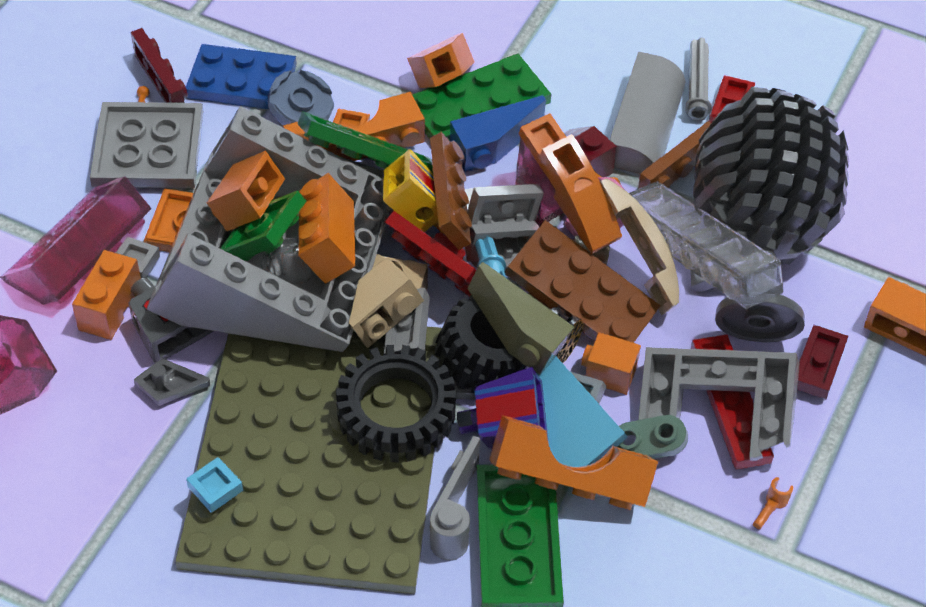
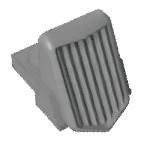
M539 184L465 189L469 198L467 213L472 222V227L469 228L471 244L465 247L468 262L471 261L473 266L477 268L479 257L475 243L478 239H484L488 236L494 240L497 253L503 257L507 268L539 228L535 220L544 194Z

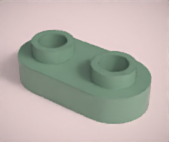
M662 415L619 425L627 436L633 435L636 439L631 445H624L622 442L617 447L658 459L682 452L687 446L689 435L681 419L673 415ZM666 428L674 430L669 438L661 437L662 431Z

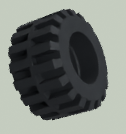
M470 295L469 299L462 298L458 301L457 305L452 307L435 342L437 343L435 355L439 357V367L445 365L448 368L449 378L453 377L458 382L457 386L462 389L464 387L471 388V393H475V389L482 384L526 369L527 366L507 351L472 295Z

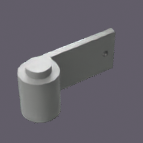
M476 436L472 437L465 452L460 450L451 466L454 472L430 516V548L435 556L447 561L462 557L467 552L469 546L470 516L466 508L458 502L477 465H479L480 438Z

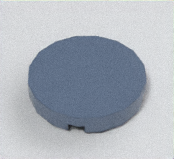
M291 70L283 72L275 78L268 92V106L272 115L282 125L298 122L302 111L326 120L329 119L334 109V102L331 96L332 91L330 86L320 76L304 70H300L299 73H291Z

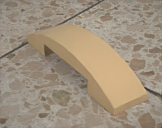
M606 178L600 181L611 204L616 219H621L653 274V277L644 286L650 297L661 305L658 311L662 316L679 303L678 277L671 252L662 233L647 211L627 191Z

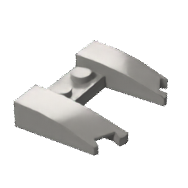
M646 347L638 420L662 415H673L680 419L684 389L755 392L750 460L757 461L762 459L761 451L784 443L785 447L789 448L792 441L798 387L799 360L797 353ZM671 428L664 429L661 437L669 438L674 430Z

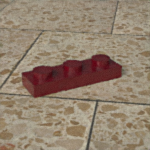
M143 28L131 31L134 56L165 103H185L184 98L188 97L185 84L181 79L176 80L174 77L172 65L168 58L163 59L161 57L160 48L155 38L150 39Z

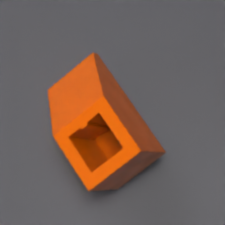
M463 32L407 58L419 88L437 87L462 75L475 63Z

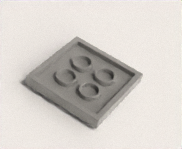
M102 102L90 172L91 186L195 188L204 114L203 103Z

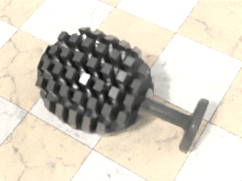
M751 87L741 100L726 105L698 140L700 145L696 153L697 163L694 169L695 183L692 194L694 197L692 204L698 223L705 215L708 217L704 221L705 230L709 232L706 235L708 242L718 247L725 241H728L729 243L726 246L737 257L753 259L751 291L735 293L724 298L716 308V325L732 337L762 343L785 341L799 335L805 327V313L802 307L791 298L773 292L775 263L790 265L802 252H809L817 246L840 223L845 215L844 206L847 204L848 195L846 188L849 181L847 170L849 167L847 152L849 148L844 130L839 135L835 134L839 127L838 122L834 120L836 117L834 112L824 105L816 110L814 108L817 104L814 100L798 94L793 95L790 92L777 88L768 90L767 88Z

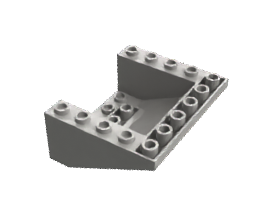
M239 106L207 159L147 310L182 326L343 352L349 345L353 329L349 325V319L358 280L373 268L386 225L385 221L391 209L383 201L384 179ZM265 150L285 178L272 200L294 191H299L308 181L319 179L329 173L354 201L355 267L325 284L298 256L299 219L286 230L282 236L286 240L285 245L282 243L274 250L273 256L270 257L264 251L256 254L246 262L221 249L234 229L230 231L225 230L220 221L213 215L210 207L207 205V201L233 164ZM284 247V256L282 257V248ZM280 250L281 253L277 255L276 251Z

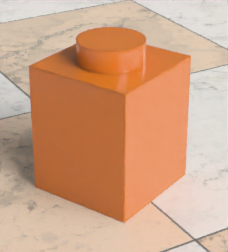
M599 332L594 345L587 344L583 353L581 366L586 367L585 376L603 381L607 386L606 389L627 395L638 367L641 345Z

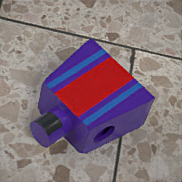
M532 367L478 386L475 389L476 408L457 412V424L461 434L478 431L479 438L489 449L493 448L502 415L539 425L547 431L543 384Z

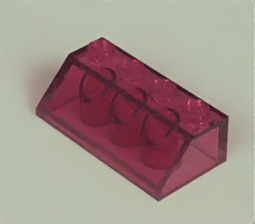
M125 176L97 186L85 195L0 278L6 284L42 305L56 301L59 304L63 303L75 293L76 289L73 286L81 278L82 280L87 279L103 250L115 253L122 245L120 240L127 233L130 235L143 226L145 223L143 217L152 208Z

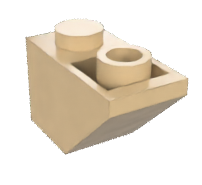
M386 257L358 280L349 325L368 349L424 302V299L411 279Z

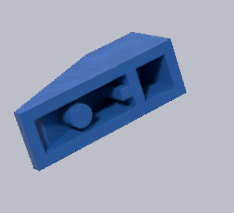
M544 95L450 121V142L455 141L463 152L464 159L461 162L464 172L496 164L523 140L518 134L520 128L545 116L546 99Z

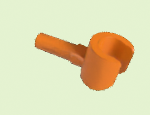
M776 477L771 481L766 495L767 502L765 507L753 522V526L756 529L761 530L776 508H784L788 505L794 489L793 485L790 486L788 491L781 492L776 489L780 478Z

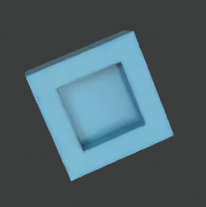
M219 457L186 478L188 488L211 513L243 491L240 479Z

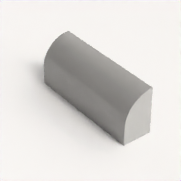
M640 51L637 53L610 140L616 145L614 168L640 174L666 153L686 81L682 70L665 57Z

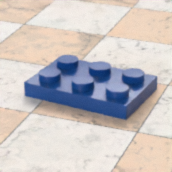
M201 43L186 85L187 99L270 110L268 106L270 87L275 78L283 72L291 70V73L295 72L297 67L296 56Z

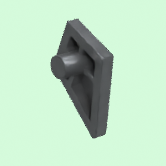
M161 358L133 379L134 384L158 406L210 386L209 377L164 358Z

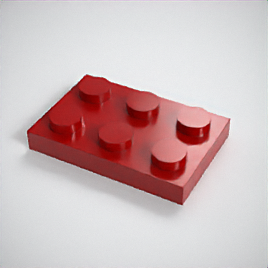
M393 211L385 221L394 231L391 238L400 244L402 249L417 261L421 259L428 264V268L444 280L447 277L460 292L469 298L471 293L468 287L476 269Z

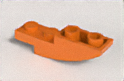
M551 113L522 126L518 133L555 188L554 199L590 253L593 254L620 240L622 233L611 204L593 167L574 136L571 134L566 137Z

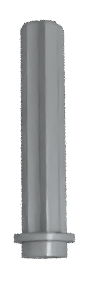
M699 37L698 40L693 39L690 42L689 100L685 104L686 113L691 119L697 121L704 120L712 110L711 102L708 100L709 44L706 43V39L703 37Z

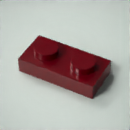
M813 324L799 362L797 390L827 400L849 337L848 335Z

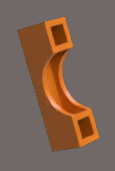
M411 92L379 100V107L375 116L367 123L351 128L403 148L425 142V118ZM298 122L283 125V128L309 140L308 137L304 136L305 132L297 124ZM330 143L328 148L322 147L339 157L352 161L359 160L341 153L342 150L337 148L335 144ZM363 155L361 159L368 158V156Z
M503 415L489 461L494 466L499 467L497 473L517 480H520L521 474L536 477L535 484L554 490L558 489L559 484L573 487L572 494L586 499L594 500L596 494L610 497L609 504L631 510L633 504L646 506L658 461L650 456L612 446L600 460L583 467L567 466L559 463L553 456L545 429L539 425Z

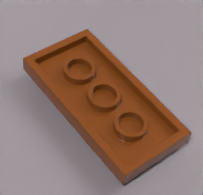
M546 220L505 270L506 276L549 308L559 307L565 310L566 316H576L582 319L584 322L582 332L594 341L600 332L634 343L661 306Z

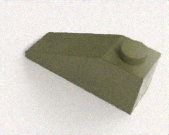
M482 262L478 266L468 287L469 292L507 351L525 366L532 367L540 375L561 351L574 326L486 263Z

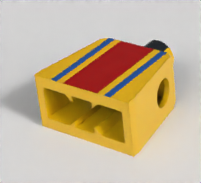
M409 149L384 169L383 201L396 213L423 232L434 225L444 234L438 226L434 175L418 156Z

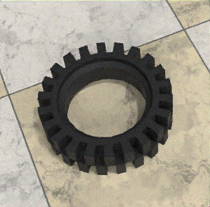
M385 345L386 355L381 356L376 347L370 349V360H367L363 354L357 356L356 366L349 363L345 368V376L341 375L338 380L336 403L340 430L343 435L347 434V441L352 447L359 443L360 453L367 455L370 449H373V457L376 460L382 461L384 452L390 453V462H399V453L402 452L406 453L407 462L416 460L417 449L420 450L424 457L431 453V443L436 448L443 444V435L448 437L452 424H454L456 391L453 377L449 378V370L445 365L439 368V359L434 355L426 361V351L418 348L415 356H410V346L402 345L401 354H394V345ZM405 379L420 385L428 393L432 405L428 413L413 425L391 428L372 421L361 408V400L372 386L381 381Z

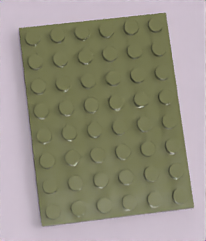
M427 326L425 343L426 361L432 355L439 359L435 355V347L437 345L435 342L442 328ZM353 330L349 345L343 352L228 333L196 471L219 457L240 479L243 491L212 513L191 492L175 561L177 570L416 595L436 447L431 443V453L424 457L420 450L417 449L416 460L408 462L405 452L399 453V462H390V453L384 452L382 461L376 460L373 457V449H370L367 455L359 452V443L353 447L347 441V434L343 435L340 430V422H338L336 388H338L340 376H345V368L349 363L356 366L357 356L363 354L367 360H370V349L377 347L380 355L383 356L386 334L367 349ZM405 379L381 381L372 386L361 400V408L372 421L391 428L413 425L428 413L432 405L431 398L420 385Z

